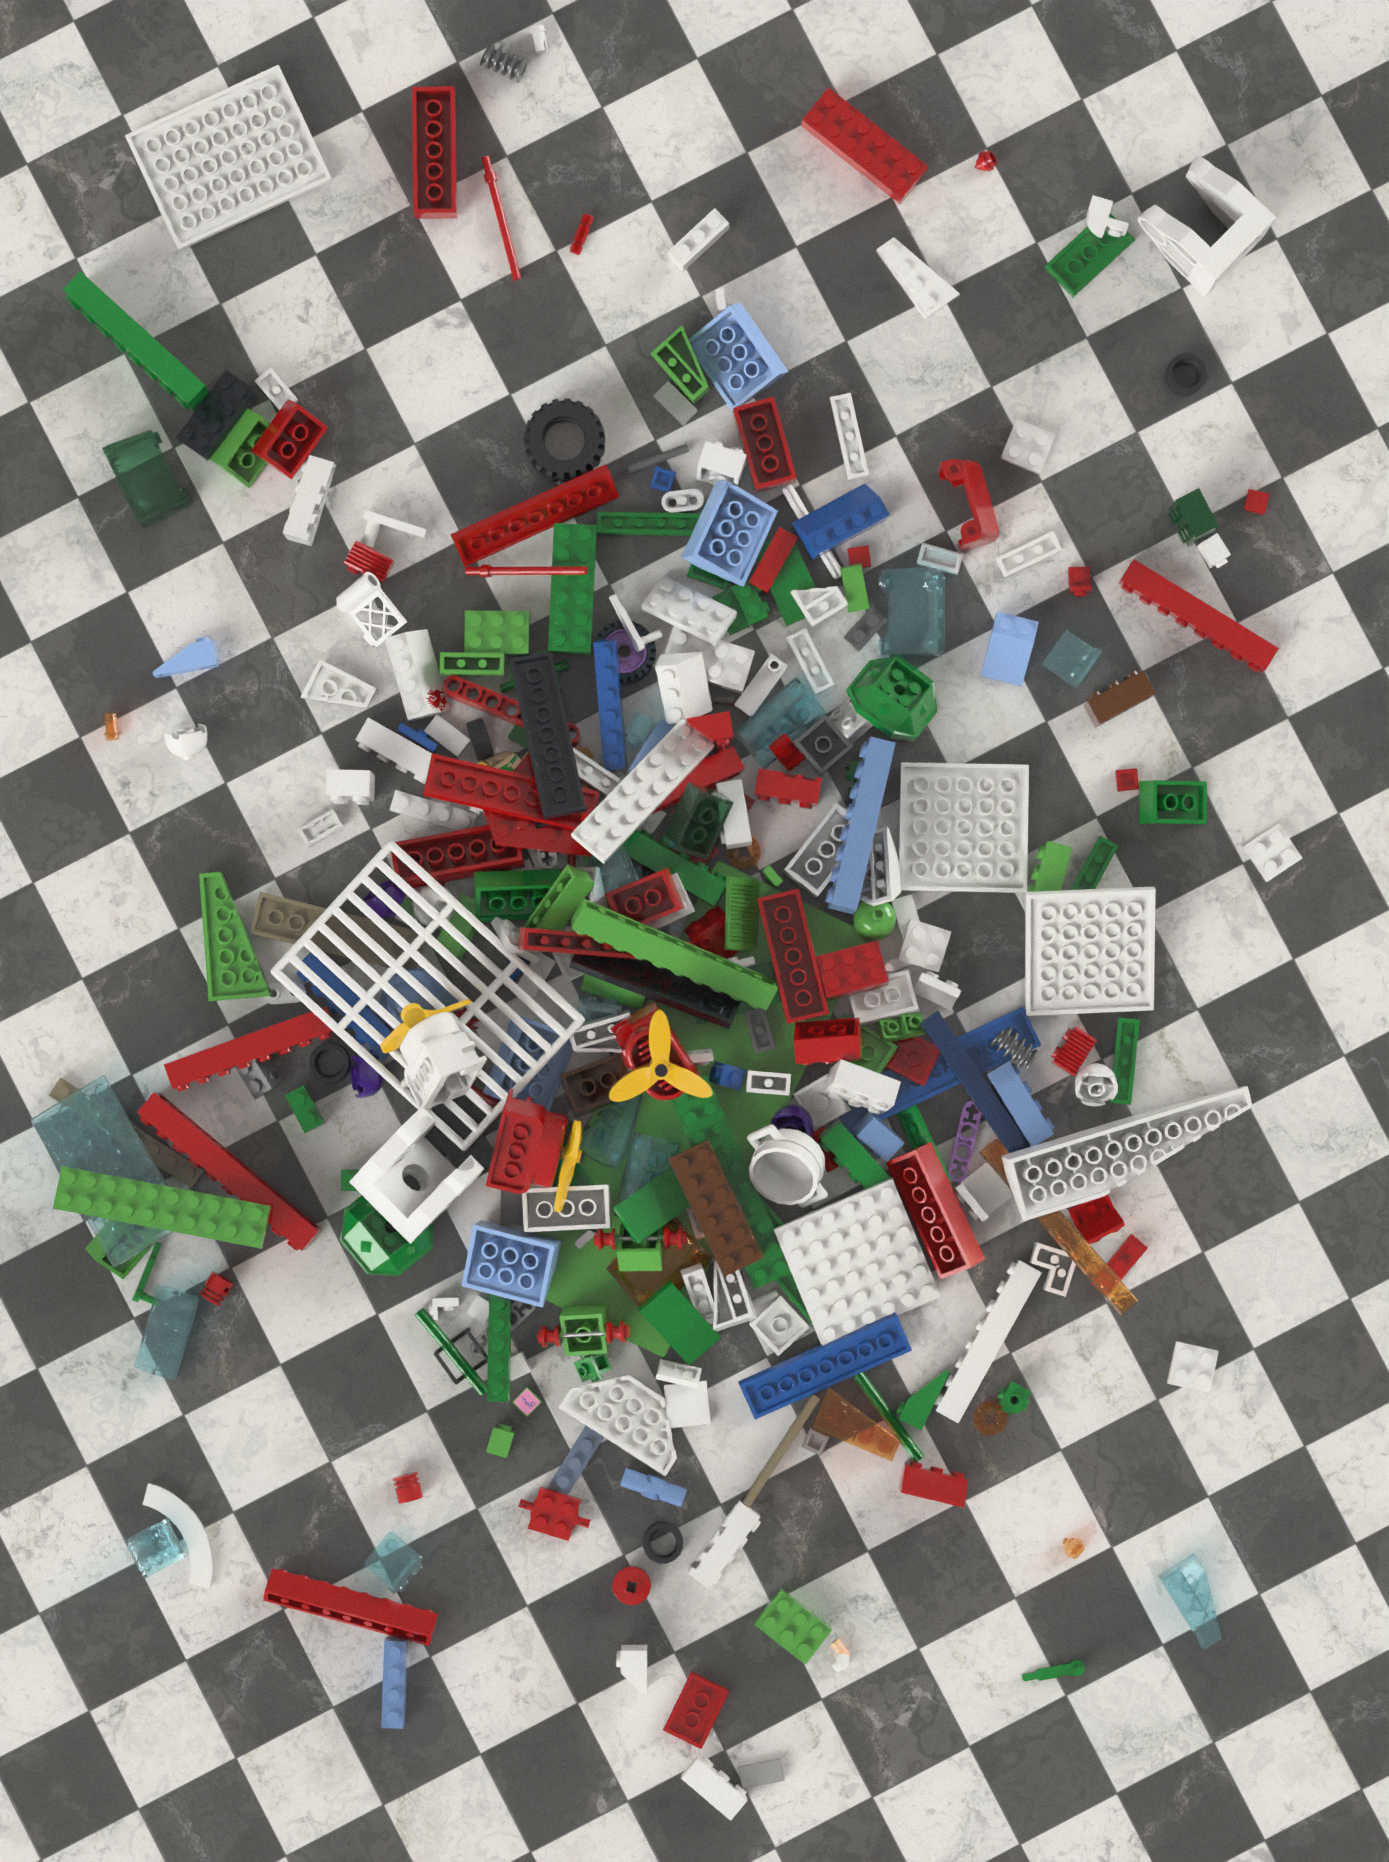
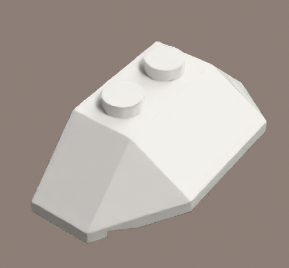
M887 826L875 830L860 900L872 906L893 901L901 893L899 856Z

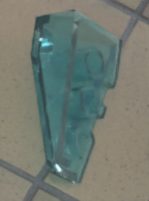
M644 1092L628 1100L612 1103L605 1112L601 1110L597 1121L592 1126L588 1125L584 1129L579 1150L582 1153L584 1151L585 1156L594 1161L618 1170L628 1151Z

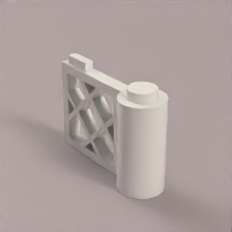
M370 572L364 573L336 598L339 610L352 616L364 631L365 635L363 637L371 646L373 644L375 647L379 646L385 641V638L390 637L407 623L380 588V582L377 577ZM377 596L383 602V609L374 608V599ZM361 610L369 611V621L363 620L358 612ZM374 612L383 614V624L374 622ZM388 615H393L399 623L396 626L388 625ZM373 626L383 628L380 639L373 633Z

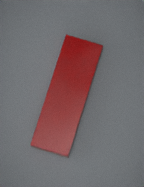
M779 527L749 583L768 593L798 537Z

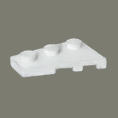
M319 660L301 698L368 708L377 688Z

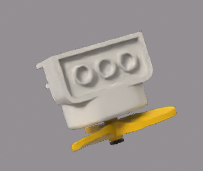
M470 998L438 1010L422 1009L421 1005L416 1003L408 1004L401 1011L403 1023L396 1027L381 1043L380 1048L383 1053H389L400 1048L408 1064L404 1071V1077L420 1108L424 1107L427 1110L467 1094L487 1060L486 1056L480 1058L477 1056L474 1050L476 1047L474 1041H470L466 1033L461 1032L453 1015L450 1014L452 1011L471 1004Z

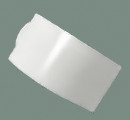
M1093 195L1086 216L1090 231L1099 238H1102L1104 231H1108V234L1114 237L1125 236L1129 223L1109 218L1113 201Z

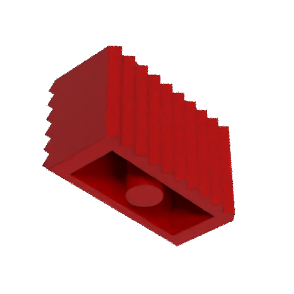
M358 541L354 542L344 561V564L348 567L347 571L357 576L359 573L370 572L377 577L382 585L395 563L391 558Z
M1076 1026L1066 1030L1062 1037L1065 1041L1061 1048L1057 1046L1050 1056L1054 1058L1051 1062L1052 1064L1071 1076L1076 1075L1097 1039Z

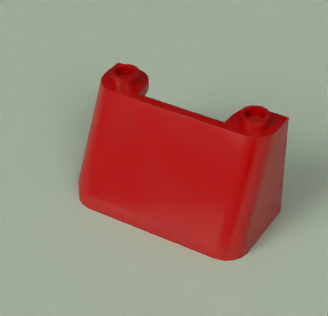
M950 459L941 462L938 468L940 481H949L953 488L964 485L973 520L964 523L961 527L962 539L958 540L960 552L995 542L999 536V527L980 464L973 460Z

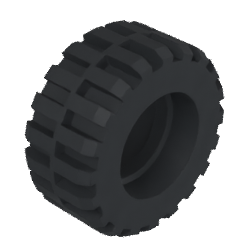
M564 398V401L554 399L552 403H544L538 411L535 410L532 413V418L528 420L526 431L524 432V446L532 467L539 471L546 479L551 478L552 481L558 483L559 481L567 482L592 471L596 466L598 467L605 451V433L601 420L589 406H584L583 402L578 400L576 402L571 401L570 398ZM557 423H574L584 434V447L581 453L572 459H556L549 454L545 447L546 433L550 427Z

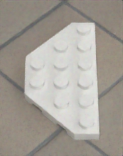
M630 1375L569 1388L558 1405L560 1409L663 1476L667 1475L677 1459L670 1423L667 1420L665 1399Z

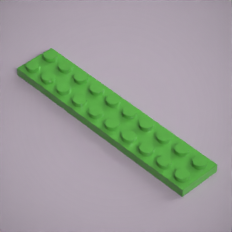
M64 1166L61 1167L53 1209L260 1249L263 1248L271 1208L269 1205Z

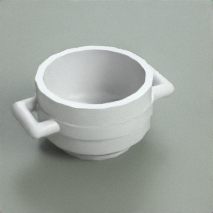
M771 1124L747 1136V1140L755 1149L749 1166L750 1180L755 1189L765 1198L778 1204H799L802 1208L827 1198L828 1193L820 1184L824 1174L825 1156L820 1146L809 1135L793 1129L777 1130Z

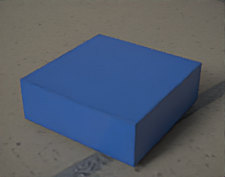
M656 466L650 488L670 492L676 472Z

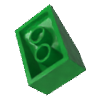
M1139 781V824H1207V781Z

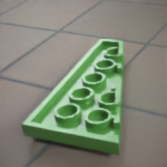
M223 873L199 874L208 1001L273 996Z

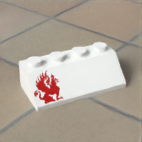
M428 630L405 632L385 638L408 721L414 722L449 712L450 707Z

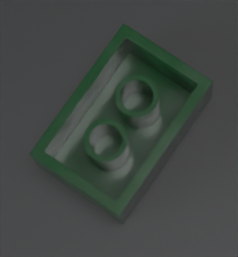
M1199 488L1176 499L1168 509L1170 512L1168 517L1171 523L1177 525L1179 529L1178 536L1183 544L1186 543L1188 547L1210 536L1219 527Z

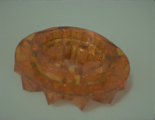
M751 837L752 846L748 850L751 859L746 856L737 859L740 854L739 848L727 849L728 859L733 866L739 869H749L758 863L761 857V847L756 839Z
M986 1401L975 1409L973 1423L980 1433L992 1436L1002 1432L1005 1428L1007 1413L1001 1410L1002 1406L999 1403ZM985 1411L989 1415H992L997 1411V1413L995 1414L996 1416L994 1417V1420L996 1421L997 1425L992 1424L991 1422L985 1424L987 1418L985 1417V1414L983 1412Z

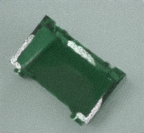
M152 429L102 448L138 523L143 528H147L190 507L187 502L190 500L189 494L185 488L181 489L161 450L160 444L163 441L158 431L153 432Z

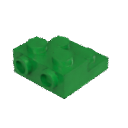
M751 578L746 580L744 586L736 584L730 589L712 596L713 600L737 611L736 618L727 629L729 636L768 619L769 606L766 600L761 601L758 595L761 593V589L749 583Z

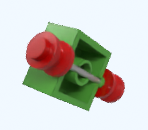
M621 1223L619 1235H617L616 1228H612L610 1233H604L602 1228H598V1232L594 1233L593 1241L594 1246H598V1250H602L604 1246H611L612 1250L617 1249L619 1271H662L665 1249H669L670 1245H677L679 1249H683V1245H687V1232H683V1228H678L677 1232H670L669 1228H664L663 1225L643 1241L636 1244L623 1223Z
M606 1304L565 1306L560 1314L561 1327L560 1325H555L554 1330H548L546 1326H542L541 1330L537 1332V1339L543 1348L548 1347L549 1343H555L557 1347H560L563 1340L565 1356L608 1354L613 1340L620 1339L622 1343H626L627 1338H630L631 1331L630 1326L626 1325L625 1321H621L619 1326H613L612 1322H609Z

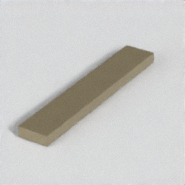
M815 1394L809 1397L743 1498V1504L750 1508L818 1404L820 1398Z

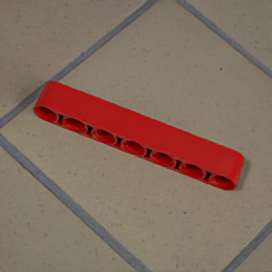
M455 675L448 676L444 680L445 693L449 698L524 729L518 701ZM456 683L459 685L456 691L448 689L451 684ZM475 691L479 693L475 699L468 698L470 692ZM494 699L498 701V704L495 707L487 706V703L490 700ZM510 708L518 710L515 715L507 714V710ZM567 722L569 732L576 733V737L571 740L572 747H576L581 740L580 731L576 725Z

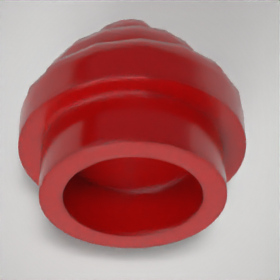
M982 151L979 153L975 169L988 172L994 170V167L997 166V160L992 151Z

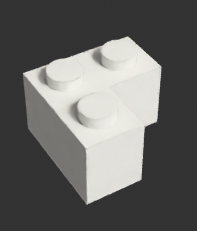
M1035 1242L1029 1262L1049 1269L1043 1289L1066 1297L1078 1255Z

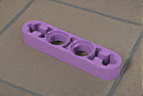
M973 1101L966 1102L961 1111L947 1171L953 1182H962L966 1178L981 1118V1113L978 1110V1113L972 1116V1120H976L975 1125L971 1122H963L964 1117L967 1119L969 1117V1112L966 1111V1108L971 1107L974 1104ZM965 1125L973 1128V1134L968 1138L961 1134V1129ZM959 1146H965L968 1149V1155L965 1158L957 1156L956 1150ZM954 1159L960 1162L966 1161V1166L961 1164L960 1171L963 1172V1176H959L958 1179H954V1174H951V1171L957 1168V1163L953 1164Z

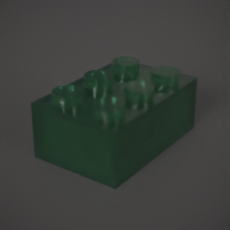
M688 782L662 841L674 850L708 860L734 802L722 793Z

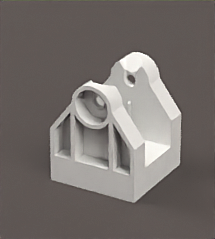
M1199 156L1191 163L1186 178L1198 191L1213 214L1228 228L1222 237L1210 247L1191 228L1167 214L1157 205H1153L1145 210L1138 217V222L1168 262L1201 294L1206 296L1265 236L1276 217L1239 181Z
M421 1107L350 1181L410 1244L456 1201L484 1170L471 1155L456 1169L424 1137L436 1121L424 1107ZM402 1174H410L415 1177L420 1184V1191L409 1188L403 1181Z

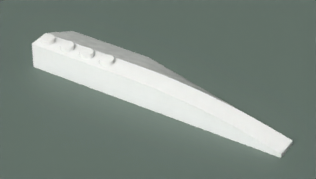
M1248 1086L1158 1108L1002 1155L1006 1177L1022 1220H1030L1106 1196L1111 1190L1127 1183L1129 1179L1136 1175L1139 1176L1149 1167L1159 1164L1185 1148L1184 1146L1197 1141L1202 1138V1135L1217 1129L1222 1123L1227 1120L1230 1121L1253 1107Z

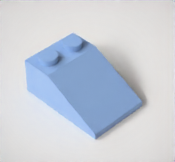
M997 612L981 677L1022 687L1039 622Z

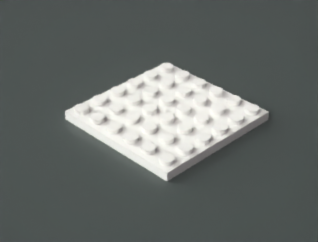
M901 762L899 826L901 891L1027 892L1029 765Z
M1155 887L1025 892L1026 1016L1154 1010Z
M892 1178L773 1229L822 1346L894 1312L899 1315L941 1297Z

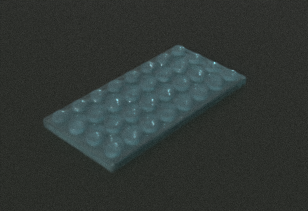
M104 1075L30 1119L59 1172L61 1167L64 1166L168 1186ZM84 1215L109 1261L115 1268L173 1233L172 1231Z

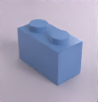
M870 1112L853 1127V1131L856 1134L855 1139L862 1146H869L871 1148L870 1152L877 1159L882 1157L887 1162L904 1144L900 1135Z

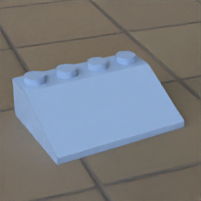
M741 303L732 304L688 339L698 363L732 411L734 407L744 405L788 373L782 361Z
M728 480L715 482L681 558L703 570L737 585L744 586L778 510Z
M519 1015L550 1045L560 1037L551 1027ZM510 1020L506 1033L537 1061L545 1051ZM570 1038L515 1097L516 1099L526 1101L527 1097H532V1103L540 1104L550 1111L561 1082L560 1074L565 1072L573 1051ZM502 1042L498 1055L523 1077L531 1067ZM495 1063L493 1064L489 1076L508 1093L509 1089H512L516 1083ZM485 1085L483 1093L491 1097L497 1098L499 1100H502L487 1085Z
M480 1220L473 1225L462 1286L544 1307L558 1262L562 1241Z

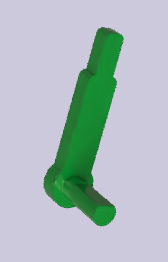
M159 1242L154 1244L132 1301L138 1303L139 1300H143L161 1307L163 1300L143 1292L162 1245Z
M1074 1659L1070 1663L1038 1668L1034 1672L1022 1674V1680L1038 1679L1042 1681L1069 1675L1081 1676L1085 1671V1666L1081 1660Z

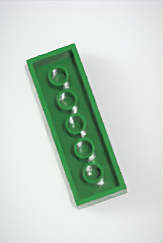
M554 523L552 566H586L587 575H551L548 652L551 651L552 654L591 655L597 525Z

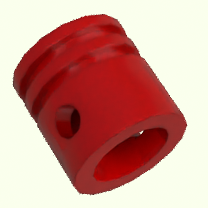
M212 1271L204 1283L206 1286L201 1288L203 1291H199V1294L213 1304L221 1306V1301L225 1300L223 1297L228 1295L234 1284L224 1276Z
M418 1472L392 1478L396 1482L394 1486H397L395 1491L399 1504L423 1498L421 1485L418 1482L419 1477H416Z

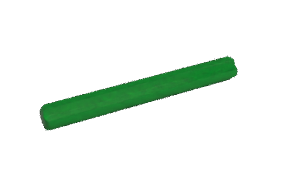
M424 1308L420 1309L415 1314L416 1318L480 1396L487 1393L486 1383Z
M864 1372L855 1375L854 1380L913 1461H920L924 1457L923 1453Z

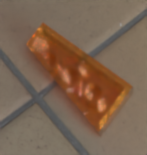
M827 1388L811 1428L884 1459L893 1461L900 1441L833 1390Z

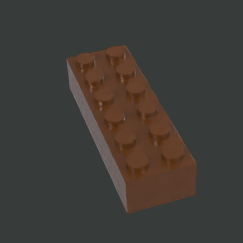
M710 1139L671 1156L669 1161L723 1276L763 1259L764 1254Z

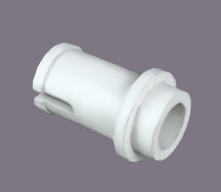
M543 25L531 27L530 35L533 36L535 54L548 52L545 37L547 30L544 29Z

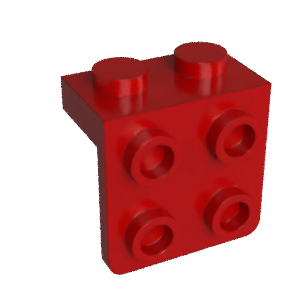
M719 906L708 910L704 916L691 922L684 929V932L695 946L720 957L728 959L739 952L738 950H724L725 913Z
M1108 1194L1104 1197L1067 1208L1076 1229L1087 1244L1096 1243L1101 1238L1110 1233H1115L1125 1226L1124 1220L1114 1208Z

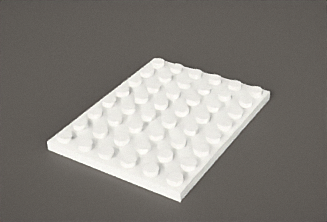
M279 65L125 135L178 251L332 181Z

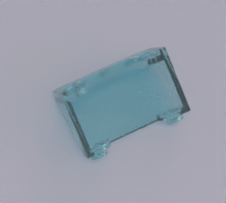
M930 567L881 570L879 586L884 592L888 593V634L883 635L879 640L881 655H943L945 647V579L943 573Z

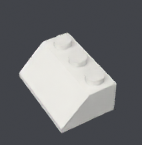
M702 652L660 655L655 667L667 724L678 723L681 719L687 722V718L702 716L712 711V702Z

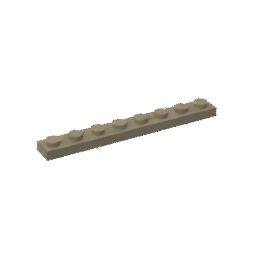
M60 1078L49 1094L51 1098L189 1187L193 1188L204 1172V1169L197 1168L187 1158L65 1079Z

